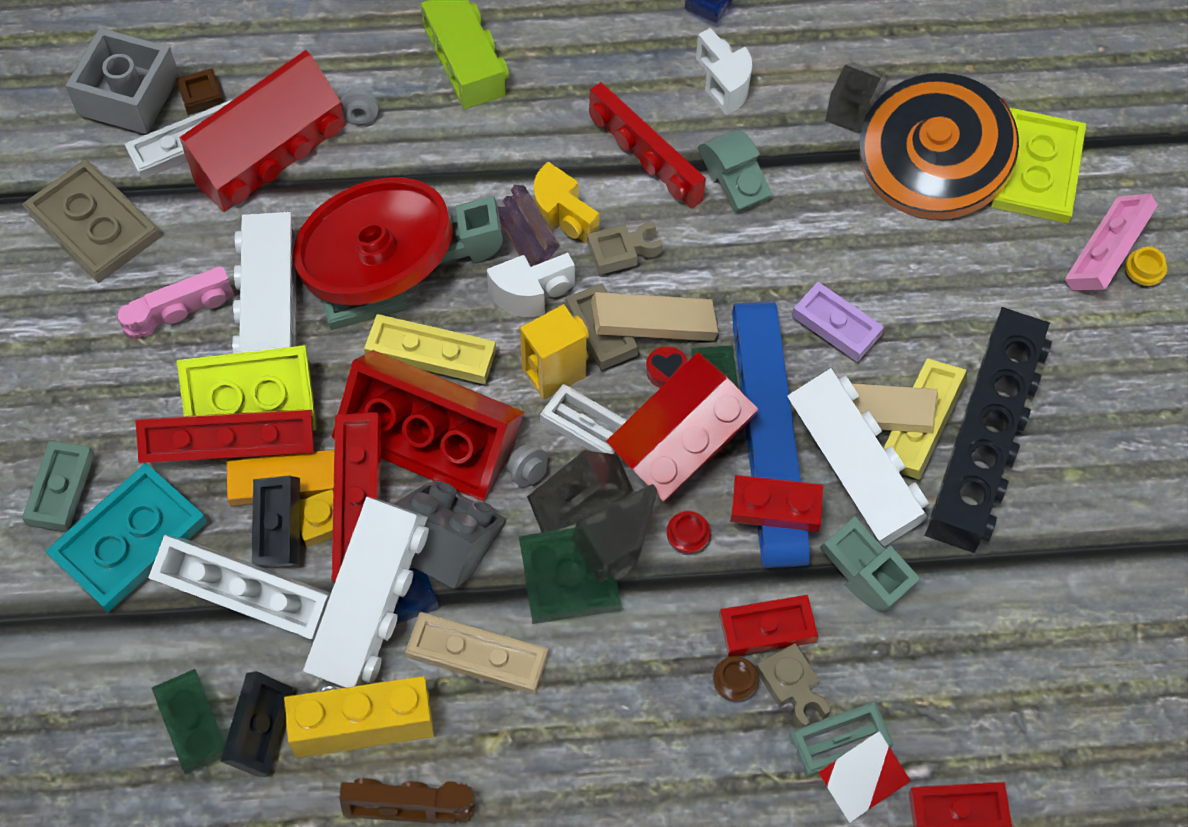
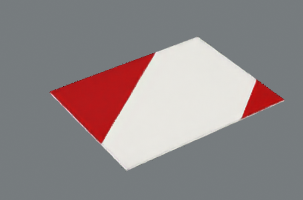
M880 731L818 772L849 823L911 781Z

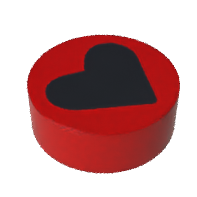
M663 346L653 350L646 361V373L649 381L656 387L661 388L688 362L685 354L671 346Z

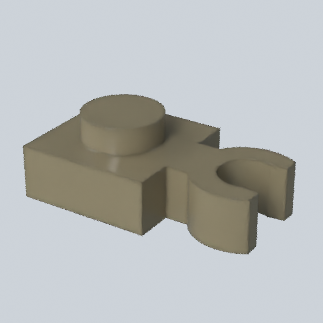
M655 223L642 224L633 233L628 232L626 224L588 233L587 244L598 274L601 275L636 266L637 255L639 254L645 257H655L662 253L661 240L654 242L644 240L655 236Z
M795 643L756 665L759 677L778 707L780 708L791 702L794 707L793 719L799 728L810 724L804 714L806 708L816 709L823 720L828 717L830 707L827 701L822 696L811 692L812 689L818 686L819 679Z

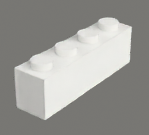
M291 212L242 215L241 231H235V249L237 255H241V265L234 266L235 287L237 290H240V300H234L233 313L235 324L240 325V334L233 336V353L296 346V268L293 261L296 231Z
M830 368L787 396L883 546H886L928 520L922 508L929 505V502L916 482L909 486L906 485L899 474V471L906 468L892 445L885 450L882 448L875 437L882 430L869 410L860 414L853 403V400L858 398L859 395L846 375L838 379Z
M366 497L304 666V672L345 688L367 685V683L372 684L382 662V659L377 656L383 639L388 640L391 637L396 626L397 614H394L393 611L399 596H405L413 578V571L409 570L415 553L419 554L422 551L428 537L429 529L424 527L428 517L380 499Z
M167 535L163 537L148 577L309 639H315L331 595L330 592L190 540Z

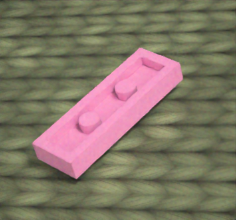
M1151 193L1117 196L1065 277V281L1071 290L1106 289L1158 206Z

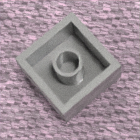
M99 27L65 87L77 115L148 134L175 86L179 73L170 46Z

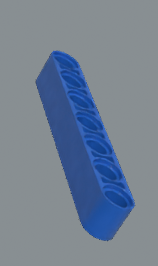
M776 302L734 303L732 322L740 391L758 408V414L745 426L751 477L801 482L791 405L787 397L789 391ZM757 525L761 561L764 569L809 565L810 547L808 531Z

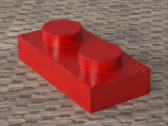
M735 475L730 522L819 532L823 484Z
M808 595L720 609L719 618L728 657L786 648L794 643L797 646L816 643L818 638Z
M1005 782L911 787L908 792L913 827H1012Z

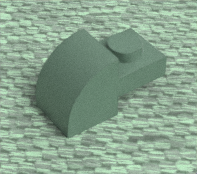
M735 129L704 142L697 147L713 182L719 180L734 213L769 199L773 195L756 160L760 153L749 136L743 131Z
M490 196L456 205V215L451 216L453 223L452 240L440 263L470 256L475 264L494 255L500 249L503 242L498 204L495 197Z
M856 516L819 547L849 580L845 586L862 602L878 610L889 608L920 580V577L890 545L884 549Z

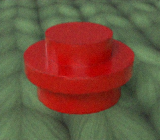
M680 512L674 515L667 525V540L675 550L681 553L692 554L699 552L709 541V524L697 512Z

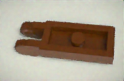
M359 778L354 783L341 782L339 800L342 813L346 818L434 824L437 822L452 824L459 822L460 824L461 822L466 823L467 820L470 821V818L474 817V791L471 790V787L467 786V783L462 784L461 782L457 784L456 782L447 781L437 789L429 788L427 784L417 781L403 782L401 786L382 785L380 781L371 778Z

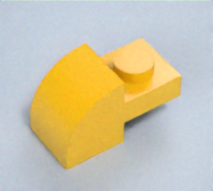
M547 162L539 170L534 181V210L537 223L548 235L559 225L569 237L573 239L578 238L587 244V234L599 231L600 213L579 200L578 181L550 162Z

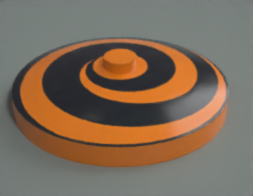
M924 74L896 84L883 93L872 105L861 128L860 162L864 175L872 189L890 206L919 218L951 219L981 209L996 198L1005 188L1016 165L1019 136L1017 125L1010 109L1001 97L986 85L957 74Z

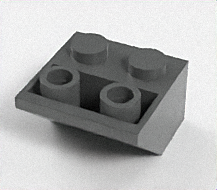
M432 480L394 503L396 506L428 517L424 526L429 529L426 543L419 554H414L410 566L454 589L473 575L506 520L505 517L495 513L494 508L489 504L478 500H470L458 494L452 485L441 481Z

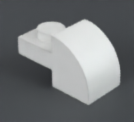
M709 28L698 34L696 60L707 71L705 91L726 115H729L738 110L747 99L752 59L746 47L732 53V49L727 41L720 39Z
M568 253L530 267L525 256L522 255L486 269L488 291L494 302L504 311L520 317H535L545 314V298L561 296L570 288L575 287V264Z

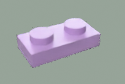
M817 282L793 308L792 312L793 318L856 362L874 345L884 330V326L820 282Z

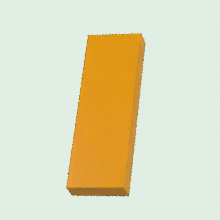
M334 450L226 461L227 495L230 506L253 504V479L289 475L300 478V499L308 498L330 489L333 490Z

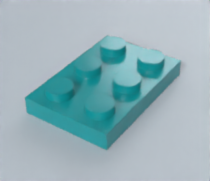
M144 463L46 549L45 552L57 566L108 613L150 575L164 535L189 540L207 523V520L195 506L152 467Z

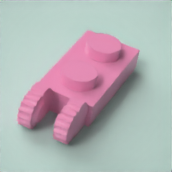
M219 266L145 294L144 297L131 301L128 305L120 306V310H117L118 314L116 315L126 336L136 340L138 338L141 339L142 336L152 335L157 325L180 322L189 313L203 308H216L235 295L224 267Z

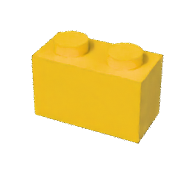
M564 304L520 327L522 370L543 400L556 394L562 384L569 387L586 377V360L589 358L586 349V339L589 338V333L583 320L577 315L573 317Z

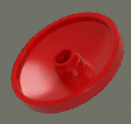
M400 177L366 181L337 193L320 205L307 218L294 242V265L306 288L322 300L340 305H363L379 302L412 288L437 267L445 256L452 240L453 223L451 215L442 196L426 183Z

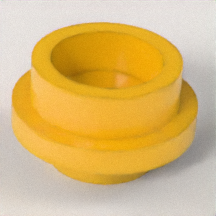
M1142 247L1129 255L1125 269L1128 276L1134 282L1144 286H1153L1160 283L1167 273L1166 258L1156 248Z

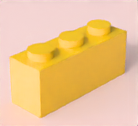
M425 676L284 697L288 743L296 758L434 737L429 692Z

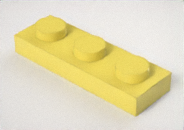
M379 314L375 317L364 347L365 354L375 350L425 371L481 384L486 383L497 350L496 341Z
M926 359L913 388L937 389L938 391L934 432H891L883 449L885 450L892 445L906 467L899 471V473L921 479L966 383V369Z

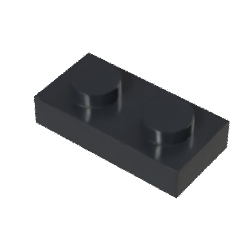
M289 475L253 479L252 564L262 568L299 565L300 478Z
M258 671L246 673L220 762L257 777L269 775L286 715L284 697L291 696L293 687Z

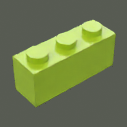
M427 0L421 2L423 28L463 110L506 96L505 80L509 79L508 67L502 56L497 58L494 52L495 44L489 29L483 30L480 25L481 16L476 3H469L468 0Z

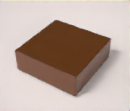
M213 68L176 78L187 115L202 112L224 103Z

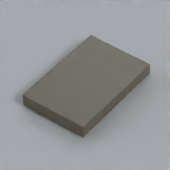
M84 159L22 203L25 211L97 283L162 237L159 228L87 159Z

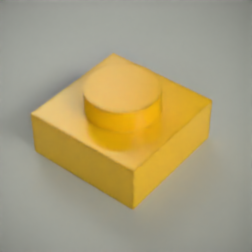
M332 489L300 500L299 528L307 548L332 539Z

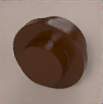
M739 656L727 657L720 661L713 674V685L717 693L724 699L732 702H741L750 698L755 693L759 682L755 666L749 660Z

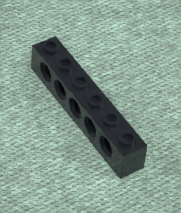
M1001 307L993 326L924 536L971 553H975L982 539L990 541L998 518L990 513L994 503H1002L1009 480L1002 478L1005 466L1013 467L1020 448V444L1013 442L1016 431L1023 433L1030 416L1031 409L1024 407L1027 396L1034 398L1042 374L1036 373L1035 369L1038 362L1045 363L1052 345V340L1046 339L1050 322ZM1009 357L1016 358L1021 363L1014 362L1011 359H1009ZM997 391H1003L1010 397L1002 396ZM985 425L994 426L1000 432L990 431ZM973 460H980L986 463L989 468H981ZM961 496L973 498L978 505L966 503Z

